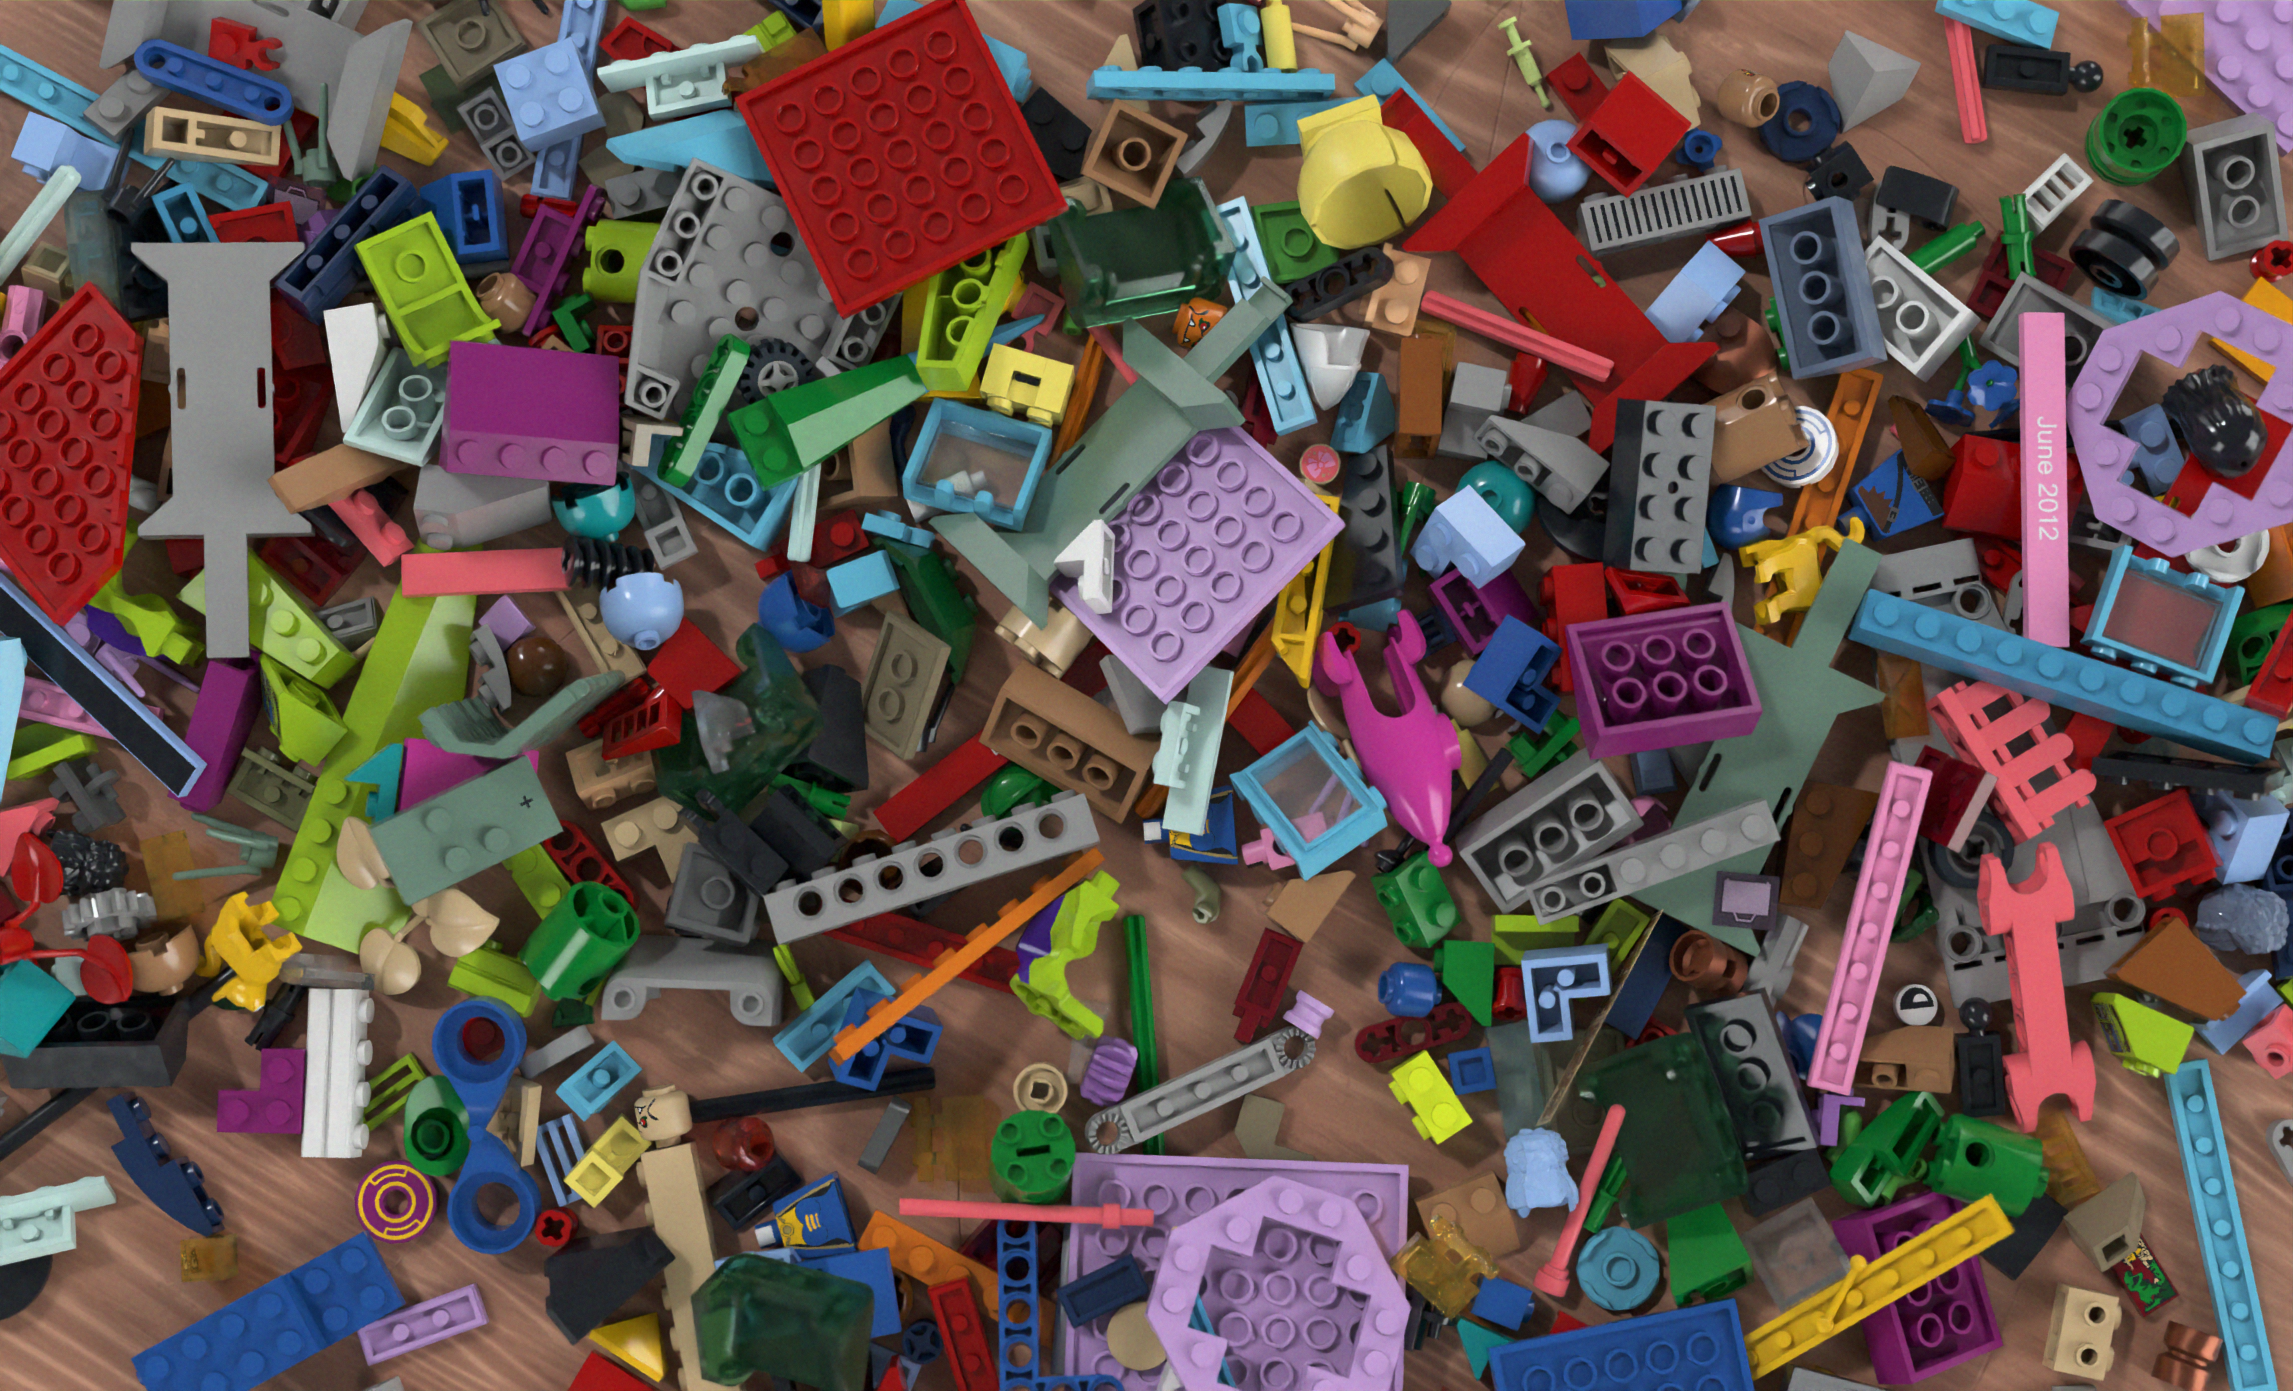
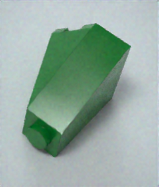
M1704 1172L1695 1176L1693 1173H1687L1676 1178L1671 1183V1188L1666 1189L1670 1285L1677 1308L1691 1305L1693 1303L1691 1297L1700 1296L1706 1302H1711L1754 1283L1751 1258Z

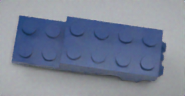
M366 1230L293 1271L275 1278L130 1359L137 1370L136 1376L139 1382L146 1387L147 1391H249L407 1303L371 1235Z

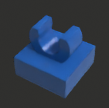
M1488 1046L1446 1053L1455 1095L1496 1088Z

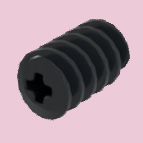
M569 534L566 537L562 550V573L565 574L567 587H573L577 577H581L582 589L588 590L593 579L597 580L598 592H601L604 587H608L609 582H612L613 588H615L616 579L622 576L653 572L654 554L649 548L640 551L637 546L629 545L624 548L623 544L617 542L609 546L607 541L600 539L593 543L591 538L581 537L577 541L575 535Z

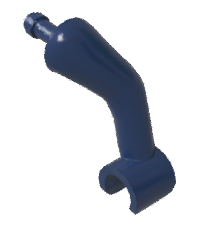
M911 404L892 415L889 429L893 462L902 488V476L908 464L905 440L916 416V410Z

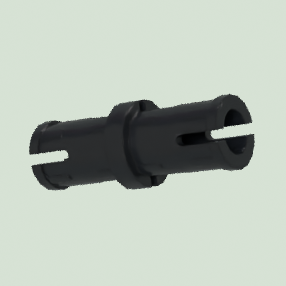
M290 969L273 999L266 1000L265 1007H263L265 1011L244 1041L250 1046L256 1044L255 1049L260 1052L263 1048H270L286 1023L290 1024L295 1018L293 1012L313 982L307 977L301 978L303 974Z

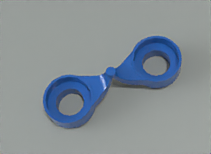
M491 996L471 997L447 1010L435 1026L432 1036V1050L438 1067L451 1082L463 1102L470 1119L467 1135L472 1142L459 1179L448 1199L447 1215L449 1224L455 1236L468 1248L483 1254H500L517 1247L532 1233L536 1227L537 1218L541 1215L542 1200L539 1188L531 1175L518 1165L504 1142L486 1130L501 1104L512 1074L521 1063L527 1047L526 1029L519 1014L508 1003ZM475 1017H486L495 1021L500 1026L505 1037V1047L499 1059L490 1062L479 1061L468 1053L462 1039L463 1029L468 1020ZM491 1182L504 1183L517 1194L520 1211L514 1223L504 1226L495 1225L486 1220L480 1213L477 1203L478 1193L484 1184Z

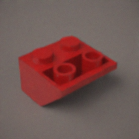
M1628 70L1579 122L1565 146L1628 198L1656 170L1692 123Z

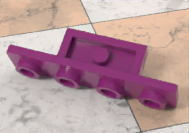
M590 184L574 218L546 204L540 205L510 271L528 289L539 293L522 334L533 337L536 333L551 325L554 319L552 314L554 310L551 308L557 294L562 296L570 284L572 274L568 270L574 257L579 259L586 249L585 233L591 220L596 222L605 207L606 199L602 198L605 188Z

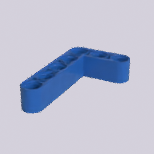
M998 1220L1000 1391H1016L1021 1388L1028 1389L1029 1391H1056L1061 1387H1069L1074 1391H1097L1105 1385L1113 1386L1117 1391H1125L1119 1379L1112 1375L1041 1377L1037 1225L1035 1221H1027L1029 1224L1027 1233L1023 1237L1016 1239L1011 1238L1006 1233L1007 1226L1013 1220ZM1015 1261H1025L1030 1266L1029 1274L1023 1280L1014 1281L1007 1276L1009 1266ZM1017 1303H1025L1031 1309L1029 1318L1020 1324L1009 1321L1008 1312L1010 1308ZM1020 1345L1030 1348L1032 1353L1031 1359L1025 1366L1015 1367L1010 1364L1009 1354L1012 1349Z

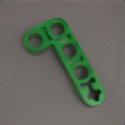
M2293 598L2235 618L2222 658L2228 683L2236 690L2253 683V681L2250 682L2255 675L2257 676L2293 610ZM2249 639L2246 645L2243 646L2244 642Z

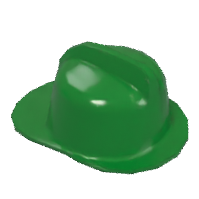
M1012 761L992 777L984 787L981 796L982 814L984 817L995 815L996 820L999 821L1013 816L1011 809L1023 804L1035 802L1036 808L1052 804L1051 796L1064 791ZM1008 829V830H1011V831H1015V832L1021 833V832H1020L1019 830H1017V829Z
M444 1075L429 1076L415 1084L407 1096L404 1111L403 1141L406 1157L414 1168L425 1175L435 1177L451 1174L461 1167L468 1156L470 1139L467 1135L470 1122L469 1115L451 1082Z

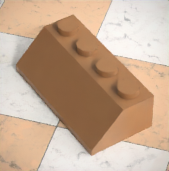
M1022 659L1001 687L979 742L1037 776L1042 777L1063 791L1075 789L1076 795L1085 793L1089 806L1121 824L1152 772L1153 759L1160 750L1162 739L1152 733L1130 735L1121 715Z

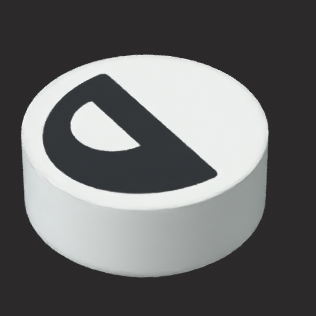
M1908 984L1896 992L1893 998V1010L1901 1022L1907 1025L1921 1026L1934 1018L1937 1012V999L1928 987L1920 984Z

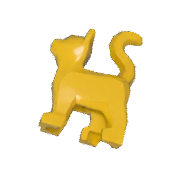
M1851 517L1850 534L1846 537L1861 544L1865 534L1863 522L1858 517ZM1828 525L1815 526L1805 533L1781 540H1762L1751 545L1739 547L1743 567L1755 566L1756 568L1755 584L1769 582L1772 575L1775 574L1779 591L1774 595L1753 605L1757 624L1768 625L1780 620L1781 613L1783 612L1807 613L1823 581L1819 565L1818 544L1824 542L1833 550L1839 552L1842 545L1841 542L1845 537Z
M244 891L231 896L221 908L218 921L211 928V932L204 943L206 959L199 955V963L194 972L202 977L213 978L219 974L225 960L237 975L211 997L213 1002L227 998L236 1006L246 1007L253 1013L265 1007L268 990L267 984L279 974L282 963L289 959L291 955L299 952L303 947L293 932L278 937L272 942L268 935L261 930V927L275 921L279 913L271 901L248 907L245 900L249 896Z

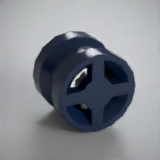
M929 1318L918 1319L912 1322L902 1338V1350L905 1356L917 1364H928L935 1361L944 1348L938 1323Z

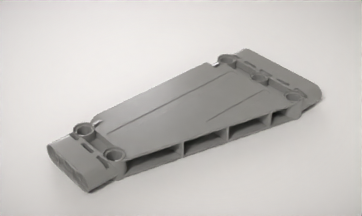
M1973 538L1885 555L1882 557L1865 591L1866 593L1869 589H1873L1886 594L1892 593V596L2008 632L1989 590L1983 585ZM1972 577L1973 582L1954 585V580ZM1932 585L1933 590L1916 594L1913 592L1915 588ZM1963 592L1970 593L1976 601V606L1972 613L1966 612L1960 605V597ZM1871 646L1870 658L1877 690L1886 694L1880 705L1893 761L1914 766L1924 745L1950 754L1958 759L1924 704L1949 687L1952 688L1963 680L1968 687L1979 680ZM2021 694L2025 702L2032 699V697ZM2004 695L1982 709L1990 722H1993L2012 711L2013 707ZM2050 715L2045 721L2040 723L2048 737L2059 733ZM2026 731L2005 745L2013 758L2036 746V743L2029 732ZM2049 767L2028 781L2036 794L2059 782V779L2052 768ZM2090 794L2086 795L2090 801L2089 804L2080 809H2077L2074 803L2070 804L2051 816L2055 824L2015 846L2013 862L2006 873L2008 883L2018 884L2028 879L2035 869L2038 844L2050 841L2057 847L2067 879L2072 887L2075 910L2073 920L2055 923L2063 987L2106 979L2107 976L2103 972L2146 934L2143 923L2146 914L2143 899H2138ZM1985 803L1981 811L1994 815L1988 804ZM1917 834L1913 855L1917 872L1923 875L1920 883L1921 891H1925L1933 899L1932 905L1938 909L1940 915L1939 920L1933 924L1936 926L1937 931L1935 947L1938 954L1943 958L1953 1008H1960L1965 1000L1972 997L1983 998L1989 1003L2010 999L2011 991L2006 958L1994 959L1995 956L2006 954L2003 934L1987 936L1980 919L1977 890L1952 887L1941 880L1930 864L1927 851L1929 839ZM1973 842L1964 843L1967 846L1965 857L1973 858L1977 854V846ZM2119 899H2123L2128 906V913L2123 920H2118L2114 914L2113 907ZM2129 928L2135 929V931L2117 934L2116 932ZM1961 932L1967 940V946L1961 954L1957 955L1952 951L1951 939L1956 933ZM2094 936L2092 940L2076 943L2077 939ZM1973 961L1972 965L1954 968L1953 966L1956 964H1962Z

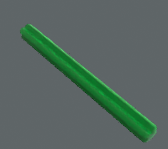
M1129 915L1123 918L1133 1044L1137 1048L1138 1053L1135 1064L1138 1094L1159 1085L1145 917L1143 915ZM1164 1132L1142 1141L1143 1155L1166 1156Z

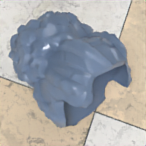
M2214 881L2212 886L2218 888L2211 893H2206L2202 897L2195 927L2199 931L2200 940L2210 948L2222 951H2234L2240 948L2245 954L2250 955L2266 954L2271 950H2280L2286 944V937L2288 935L2286 929L2290 920L2289 914H2287L2288 908L2285 906L2286 902L2274 892L2256 889L2254 886H2247L2240 882L2222 885L2219 881Z

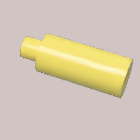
M1265 0L1266 7L1260 10L1268 68H1279L1282 70V73H1296L1298 67L1289 6L1282 5V0Z
M1453 718L1450 721L1459 741L1462 758L1461 767L1457 771L1469 790L1488 763L1468 728L1461 731L1456 720ZM1498 781L1495 782L1489 792L1500 786Z

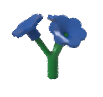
M1970 332L1958 346L1963 365L1954 389L1949 390L1946 401L1930 399L1925 407V412L1937 417L1943 423L1970 427L1975 419V414L1962 407L1965 397L1962 391L1967 380L1970 386L1967 397L1973 405H1982L1987 411L1999 409L1995 419L1988 425L1993 429L2020 410V398L2014 399L2017 393L2014 385L2017 380V373L2012 367L2002 366L1997 360L1987 361L1982 367Z

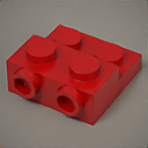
M2181 788L2103 822L2138 899L2151 896L2154 903L2177 894L2178 891L2175 885L2190 879L2193 886L2217 877L2215 868L2224 865L2206 826H2202L2185 788Z

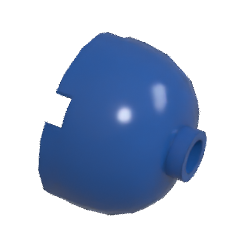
M793 568L774 579L764 588L758 602L757 612L759 620L757 621V627L761 636L767 642H772L778 648L789 653H807L816 650L830 642L831 639L829 637L835 635L836 630L834 617L824 595L819 597L817 601L810 587L815 585L814 581L801 570Z

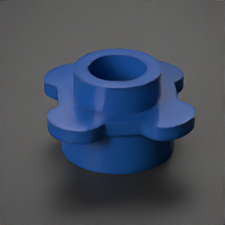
M1697 127L1687 131L1683 135L1685 141L1682 148L1675 154L1676 161L1680 165L1690 164L1695 166L1701 173L1714 167L1713 158L1722 147L1721 138L1707 131H1699ZM1701 147L1702 153H1696L1695 148Z

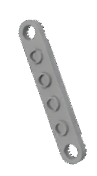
M1296 1026L1282 1028L1094 1114L1088 1120L1085 1127L1086 1141L1092 1149L1105 1155L1115 1154L1131 1145L1138 1144L1282 1078L1290 1072L1303 1068L1314 1058V1052L1316 1051L1315 1040L1311 1035ZM1294 1035L1299 1036L1304 1044L1303 1052L1299 1057L1289 1059L1285 1055V1051H1283L1286 1039L1288 1040L1290 1036L1293 1037ZM1112 1121L1115 1123L1118 1131L1116 1139L1110 1144H1100L1096 1137V1129H1098L1102 1122Z

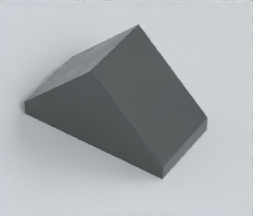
M1387 0L1385 59L1394 67L1449 14L1452 2L1450 0Z

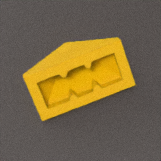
M657 1312L601 1324L593 1329L588 1338L658 1383L669 1371Z

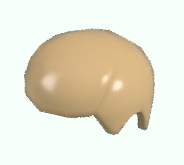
M1470 659L1460 661L1446 671L1437 692V701L1442 712L1448 716L1449 720L1454 718L1458 725L1474 727L1487 721L1497 708L1462 685L1472 666L1477 662Z

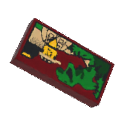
M2141 1232L2137 1250L2110 1267L2135 1309L2142 1317L2149 1315L2180 1296Z

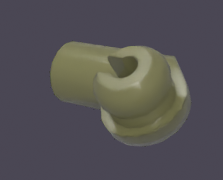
M1194 862L1181 877L1195 890L1194 908L1192 909L1194 920L1199 924H1208L1216 920L1220 913L1221 888Z

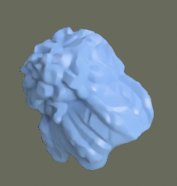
M1542 1127L1535 1130L1529 1128L1519 1130L1517 1136L1509 1139L1510 1141L1504 1150L1508 1173L1505 1191L1507 1206L1511 1210H1516L1520 1218H1526L1531 1209L1535 1207L1552 1208L1564 1206L1568 1203L1569 1213L1575 1210L1576 1205L1579 1203V1189L1567 1172L1566 1161L1569 1160V1156L1567 1155L1566 1142L1559 1133L1553 1130H1545Z

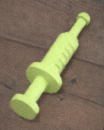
M1516 16L1498 24V29H1505L1513 48L1507 51L1508 56L1514 55L1527 84L1531 87L1534 86L1541 100V106L1547 108L1550 106L1551 101L1547 99L1540 84L1543 77L1528 48L1532 45V42L1527 40L1522 43L1514 26V23L1518 21Z

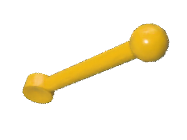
M1862 1255L1852 1256L1850 1259L1851 1268L1826 1314L1816 1320L1815 1328L1819 1333L1827 1334L1833 1329L1834 1323L1832 1319L1858 1272L1866 1268L1867 1262Z

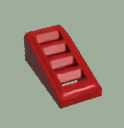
M670 694L654 698L605 722L602 758L608 761L680 743L682 708ZM633 729L632 735L628 736V731ZM620 732V740L615 742L616 733Z

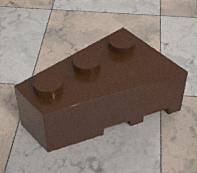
M1805 780L1792 806L1793 811L1787 816L1782 827L1773 880L1776 888L1775 892H1772L1771 903L1809 910H1821L1875 808L1880 793Z

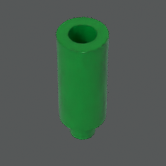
M1978 220L1968 226L1961 222L1906 257L1927 275L1931 276L1977 247L1976 240L1986 234L1985 228Z

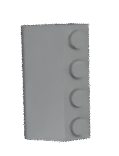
M1585 747L1461 828L1454 836L1459 854L1502 913L1506 915L1529 900L1525 885L1594 858L1643 826L1644 822L1602 758L1590 760L1587 748Z

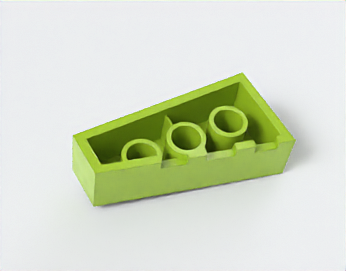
M1026 232L930 278L916 361V369L927 390L968 391L1029 250L1030 242Z
M248 547L249 643L307 679L329 690L358 660L271 567L258 556L255 550ZM204 568L175 597L206 616Z

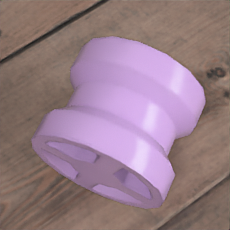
M1299 990L1296 995L1297 1003L1292 1010L1286 1011L1283 1018L1318 1039L1322 1033L1321 1025L1324 1020L1331 1018L1335 1011L1302 990Z

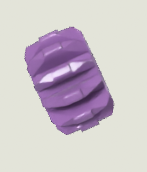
M1107 1035L1100 1037L1090 1056L1080 1086L1082 1097L1101 1107L1103 1105L1111 1107L1120 1103L1136 1064L1137 1048L1116 1036L1114 1038Z

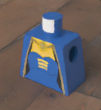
M1232 785L1211 790L1203 836L1162 828L1164 818L1143 820L1145 844L1170 843L1171 860L1238 865Z
M837 1171L831 1172L772 1203L776 1219L755 1225L756 1237L762 1250L783 1243L785 1248L793 1247L800 1259L849 1253L858 1249L856 1247L858 1244L857 1235Z

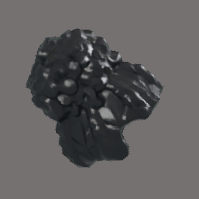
M64 828L47 830L46 835L52 839L50 849L56 855L63 870V889L60 896L79 895L84 897L89 893H101L112 888H123V880L129 872L130 864L126 862V852H122L118 844L116 845L108 840L96 841L90 836H83L76 831Z

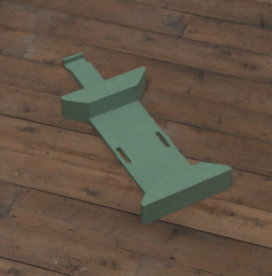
M1263 276L1260 279L1263 285L1248 301L1241 298L1183 359L1130 316L1124 321L1122 360L1138 379L1068 451L1062 454L1055 465L1040 479L1021 532L995 525L991 529L974 512L934 516L928 522L1041 631L1047 626L1049 584L1061 573L1054 565V560L1094 520L1102 519L1107 525L1120 511H1123L1141 489L1199 430L1241 426L1246 421L1230 398L1213 384L1292 304L1293 300L1289 294L1267 277ZM1120 496V498L1105 513H1103Z
M1847 537L1843 538L1839 552L1832 566L1829 567L1790 648L1735 622L1763 712L1752 735L1713 740L1703 763L1697 768L1698 773L1670 829L1758 797L1766 799L1772 815L1784 789L1789 787L1791 793L1775 823L1779 834L1787 816L1793 811L1792 806L1837 714L1883 702L1886 696L1885 693L1829 667L1883 557L1882 554ZM1719 753L1721 759L1706 790L1700 791L1699 785L1714 755ZM1775 842L1627 895L1659 911L1663 909L1662 912L1757 957L1760 948L1750 924L1735 923L1732 914L1719 913L1722 880L1725 876H1731L1732 879L1756 881Z

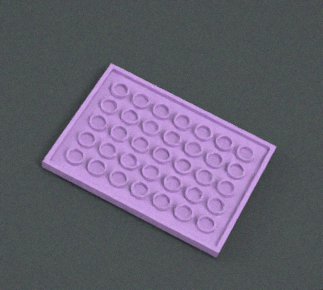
M1075 1152L1071 1206L1103 1207V1203L1120 1204V1208L1154 1210L1153 1227L1120 1225L1119 1229H1102V1224L1071 1223L1068 1283L1132 1253L1150 1292L1126 1304L1138 1301L1148 1302L1168 1232L1174 1226L1179 1227L1265 1179L1276 1175L1354 1200L1405 1295L1409 1165L1135 1154L1105 1155L1101 1153ZM1262 1218L1252 1257L1247 1258L1211 1246L1198 1293L1215 1335L1228 1340L1224 1358L1237 1389L1243 1391H1298L1305 1366H1312L1343 1377L1346 1376L1367 1296L1328 1284L1339 1242ZM1126 1304L1075 1329L1072 1328L1067 1317L1064 1376L1106 1374L1119 1379L1125 1391H1156L1167 1358L1160 1365L1152 1369L1133 1370L1123 1366L1113 1357L1107 1343V1329L1113 1315ZM1404 1336L1389 1391H1403ZM1105 1385L1097 1391H1117V1389L1113 1386ZM1182 1386V1387H1180V1388H1178V1389H1176V1390H1174V1391H1185V1390H1184V1388H1183V1386ZM1064 1387V1391H1074L1069 1387Z

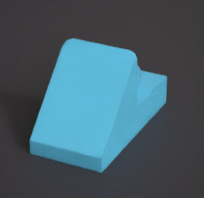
M881 550L826 571L827 577L822 579L835 618L847 616L870 604V601L900 589L886 550Z
M613 1040L564 1081L555 1093L585 1122L594 1113H600L642 1071V1068Z

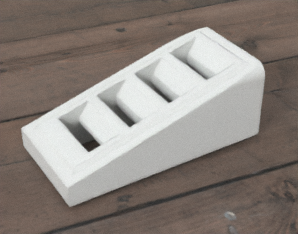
M2066 153L2061 155L2023 192L2026 193L2029 229L2034 230L2035 238L2094 181ZM2057 171L2075 187L2073 190L2055 175ZM2047 183L2063 200L2061 201L2044 184ZM2034 194L2051 211L2048 212L2032 195ZM2013 202V203H2012V206H2013V212H2014V211H2015V207H2014V202Z

